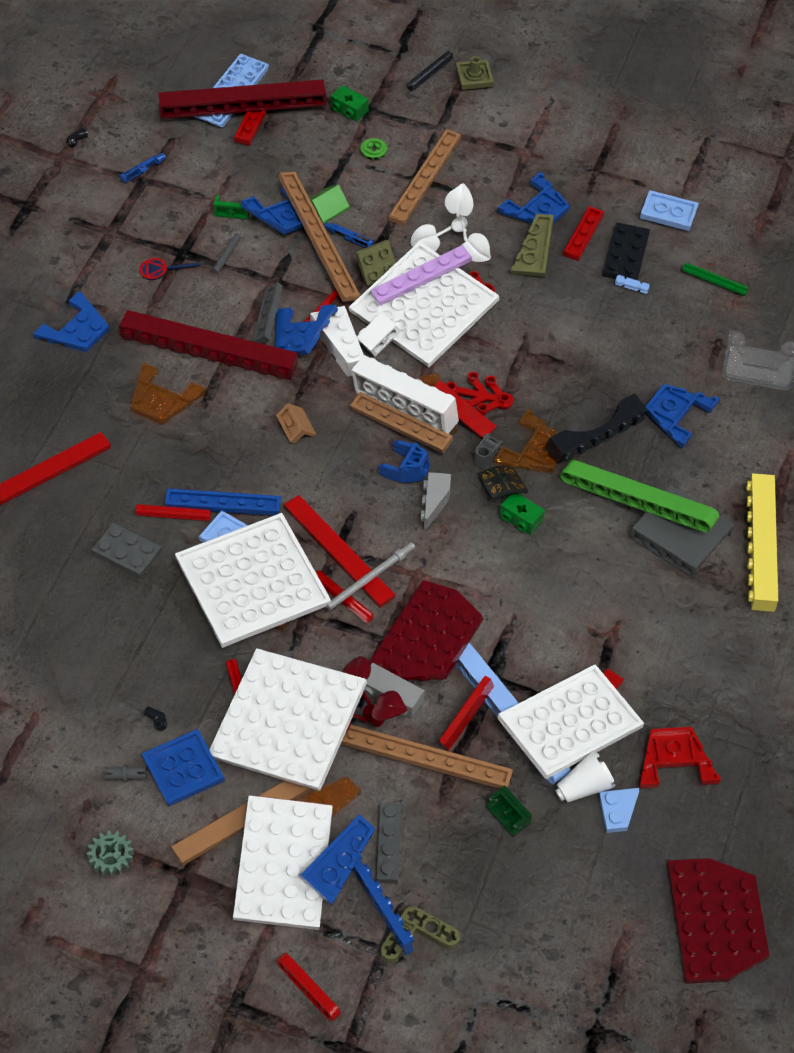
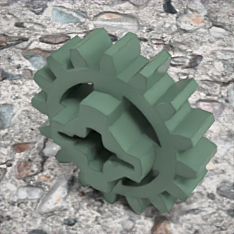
M109 830L106 836L99 833V839H92L94 845H88L90 852H87V858L90 859V867L94 866V872L97 873L101 870L102 876L110 872V876L113 877L115 871L122 874V868L128 870L127 862H133L131 855H134V849L131 848L132 842L131 840L127 841L125 834L120 837L119 831H116L114 835H111ZM123 848L125 850L124 856L121 855ZM99 851L100 854H99V858L97 859L96 855H97V852Z

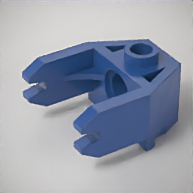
M401 440L394 441L392 444L395 446L393 450L406 457L400 467L385 463L378 466L379 474L384 478L401 483L423 481L430 469L428 452L419 447L417 442L411 444Z

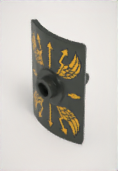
M495 466L478 473L493 500L499 497L510 496L511 493H528L526 486L513 467Z

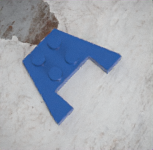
M539 172L530 182V185L541 191L523 207L507 199L498 207V212L529 223L533 222L536 214L554 215V224L569 211L570 205L559 192L552 188L550 181H546L545 175Z
M283 186L280 191L288 200L265 208L254 196L242 200L240 205L242 208L284 235L303 228Z
M79 291L69 300V305L80 312L59 332L46 324H42L33 333L35 339L40 340L42 338L48 340L49 343L55 344L57 342L64 344L65 347L87 352L110 330L106 321L82 292Z
M321 305L316 321L293 323L290 322L294 311L291 308H278L276 314V347L297 352L298 355L309 354L321 337L319 333L323 327L329 325V318L332 314L337 313L338 308L336 305Z
M663 384L645 406L648 409L646 414L681 448H684L691 439L692 433L678 426L679 422L693 405L711 413L719 403L720 398L716 396L710 398L704 396V393L697 392L694 394L686 392L687 389Z

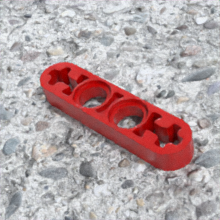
M283 953L276 959L279 968L330 1022H333L341 1015L337 1005L290 955Z

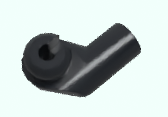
M84 129L71 133L66 138L70 147L76 146V140L87 138V130Z
M147 706L144 716L153 719L155 729L158 731L165 730L168 724L165 713Z

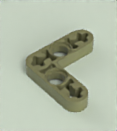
M408 907L401 915L404 924L402 927L405 931L409 930L412 936L418 933L448 950L457 948L460 943V933L457 929L417 907ZM417 915L416 919L409 920V916ZM432 923L438 929L436 932L430 933L425 929L426 925ZM441 929H443V934H441V937H438L441 933ZM390 932L381 947V957L386 963H395L403 954V950ZM451 935H453V936H454V940H451L450 942H447V941H446L447 937H450ZM395 943L396 947L394 950V954H390V956H388L387 950L390 951Z

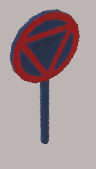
M151 258L141 264L139 271L143 278L156 280L164 276L169 269L200 266V263L167 266L166 262L162 259Z

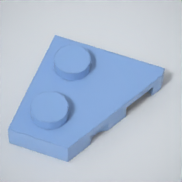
M639 788L599 792L606 833L627 831L639 794Z

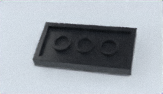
M616 223L603 277L616 279L618 275L625 276V279L628 277L638 280L650 229Z

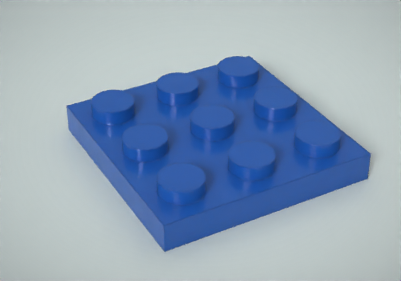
M198 729L141 754L168 807L225 781L219 766Z

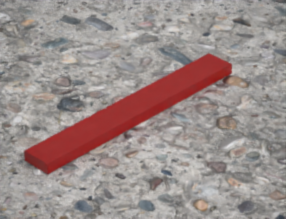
M100 432L0 483V505L110 449L111 444Z
M300 495L284 504V509L354 582H357L372 571ZM378 576L361 588L379 608L395 598L393 591Z

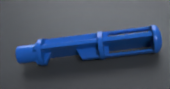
M165 154L154 155L125 173L120 174L121 181L127 183L146 172L147 168L154 164L159 165L161 161L166 159Z
M326 222L324 225L325 229L329 230L332 234L336 231L345 234V239L359 244L355 242L356 239L366 243L367 247L374 244L373 239L367 238L369 242L357 238V235L360 234L337 224Z

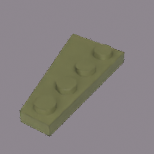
M536 214L528 231V236L522 244V249L516 257V262L510 270L512 275L546 276L554 215Z

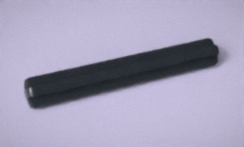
M446 51L409 81L407 88L414 91L451 61L453 53Z

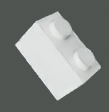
M381 312L373 317L371 323L359 332L357 339L365 349L376 357L400 331Z

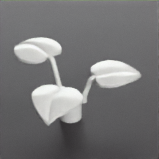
M464 183L450 191L445 198L447 210L452 214L457 213V217L452 221L451 226L436 233V228L433 225L425 224L417 228L411 237L410 243L413 247L420 241L435 252L440 246L438 236L453 229L455 232H463L466 242L462 245L472 256L473 262H484L491 259L490 245L484 235L473 233L467 238V230L465 228L468 222L463 216H468L472 212L473 198Z

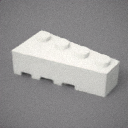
M345 306L337 307L338 311L336 314L331 315L329 318L330 323L327 327H323L319 333L321 335L319 339L321 342H324L329 353L333 354L338 365L349 377L352 376L351 370L364 354ZM319 311L310 313V321L317 320Z

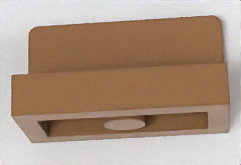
M287 403L276 415L291 443L295 444L304 434L312 437L316 435L301 407Z

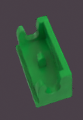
M216 195L214 202L215 217L249 219L250 212L240 206L241 203L223 202L219 200L220 195Z

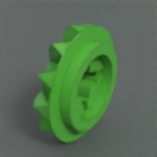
M377 138L367 139L361 144V153L366 156V159L370 157L372 160L374 158L380 159L387 152L386 143Z

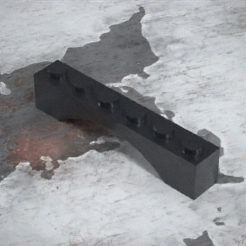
M634 393L620 401L615 409L613 418L603 426L589 431L563 430L550 437L545 447L558 464L563 461L568 462L576 454L585 453L589 447H596L604 439L613 438L617 432H624L632 424L635 423L637 425L645 419L644 415L648 409Z

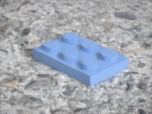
M649 190L640 219L690 231L699 203Z

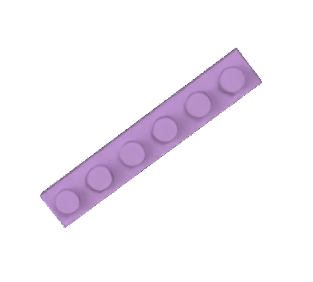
M461 245L371 289V294L379 306L471 262L472 256Z

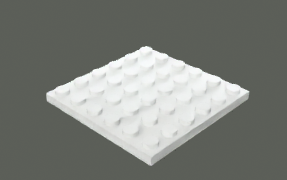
M419 241L349 306V311L368 325L373 317L382 312L400 331L392 342L427 367H430L499 301V295L457 268L379 306L371 294V289L440 256Z
M282 513L175 553V558L222 648L324 608L328 603H331L330 597Z
M256 648L209 750L215 760L320 791L367 681L361 677Z

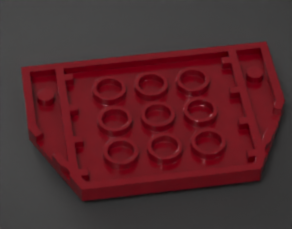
M423 580L369 663L370 665L374 663L406 681L412 679H421V681L446 679L483 621L482 614L458 590Z
M711 858L668 860L667 866L685 984L729 982L745 970H750L754 965L760 964L769 958L768 943L755 875Z

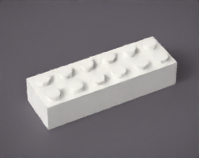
M365 355L351 370L357 394L362 392L447 434L450 433L459 421L456 398L451 394L441 392L436 387L424 384L419 379H414L404 372H399L391 366L384 365L376 359Z

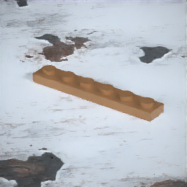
M362 392L357 395L350 405L352 410L444 454L453 441L452 435Z

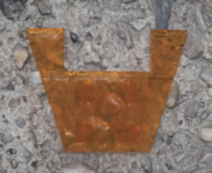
M143 362L130 407L131 411L160 424H165L206 393V389L191 382L183 394L180 395L155 385L151 382L158 374V368Z
M527 409L521 418L520 425L534 430L535 433L521 454L502 447L495 457V463L553 473L558 463L545 446L550 437L558 432L550 429L545 425L544 420L538 419L533 415L534 412Z

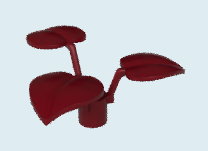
M359 656L349 662L342 672L367 679L371 673V665L365 657ZM363 691L362 695L368 705L363 709V717L357 714H353V717L362 720L364 723L368 721L373 727H379L385 720L403 714L408 709L402 697L396 691L383 693L377 699V704L374 705L369 700L365 691ZM350 721V723H349V726H348L346 732H347L348 729L350 728L351 721Z

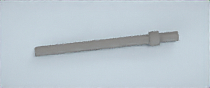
M410 542L402 549H397L390 558L333 598L326 608L332 610L394 563L401 562L408 553L415 549L414 543Z

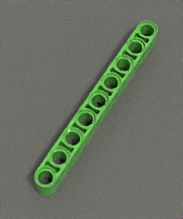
M570 460L560 473L562 481L569 485L702 532H709L719 518V513L712 507L577 460Z

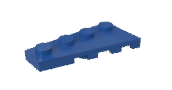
M359 814L310 864L300 877L332 906L372 837L375 828Z

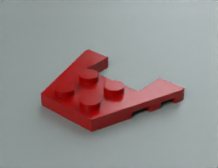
M692 727L651 729L639 785L640 788H656L659 786L657 768L698 766L701 785L720 784L721 778L718 773L716 774L710 758H707L703 751L704 748Z

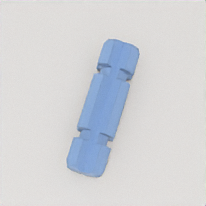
M621 275L616 277L615 284L622 287L624 285V288L634 291L640 290L644 294H647L650 285L648 283H640L641 281L628 277L625 279V276Z

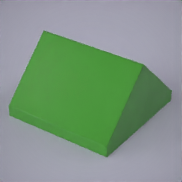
M339 185L327 187L309 198L323 224L349 209V204Z

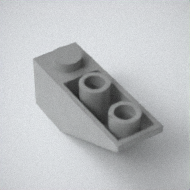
M428 472V480H424L423 491H427V495H423L422 506L426 507L425 510H421V522H424V530L428 529L449 501L451 474Z

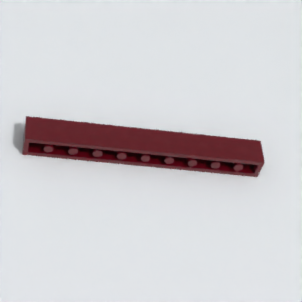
M324 79L158 92L161 119L326 106Z
M130 310L126 311L119 325L120 336L127 340L166 348L179 353L225 363L230 366L276 376L281 379L291 380L298 365L297 352Z

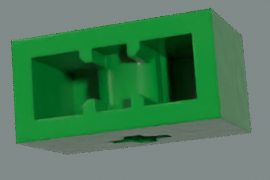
M341 85L330 96V108L357 122L369 111V99Z
M512 493L501 504L500 517L530 536L544 521L545 510L519 493Z

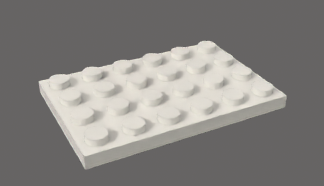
M596 665L499 713L497 718L545 779L580 762L590 752H598L643 728L644 722Z
M257 796L248 797L233 920L319 930L323 898L300 875L328 847L333 805Z

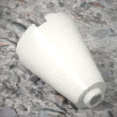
M596 751L590 752L557 784L558 789L555 792L561 801L565 800L568 803L616 786L604 761L599 762L597 760L600 756Z

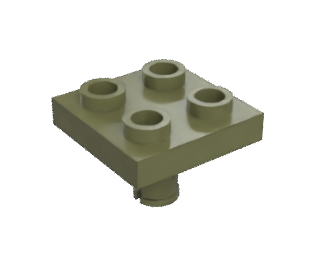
M474 56L471 58V61L456 63V71L462 90L494 87L488 59L481 60L480 57Z
M388 240L356 252L364 284L367 286L374 284L395 264Z

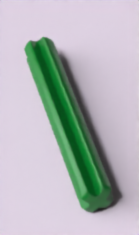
M685 263L682 269L687 274L742 296H746L749 289L745 285L689 263Z

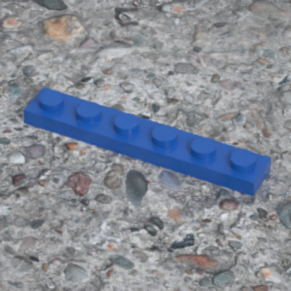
M167 488L165 506L274 516L280 514L281 496Z
M360 856L353 868V872L405 955L413 952L412 942H414V938L409 930L405 931L402 927L404 924L398 913L394 914L390 899L388 897L384 898L381 893L383 892L381 885L377 880L373 881L369 866L367 864L363 865L361 862L362 856Z

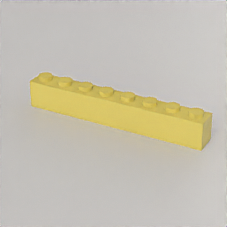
M752 473L750 481L746 483V492H749L746 507L750 508V511L747 512V523H750V527L747 529V538H750L747 546V554H750L747 568L751 570V574L748 575V586H751V590L748 593V602H751V610L775 612L778 604L775 475Z

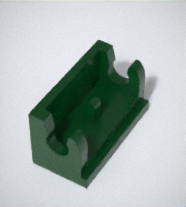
M505 785L489 798L490 802L486 805V808L512 837L531 824L532 814Z

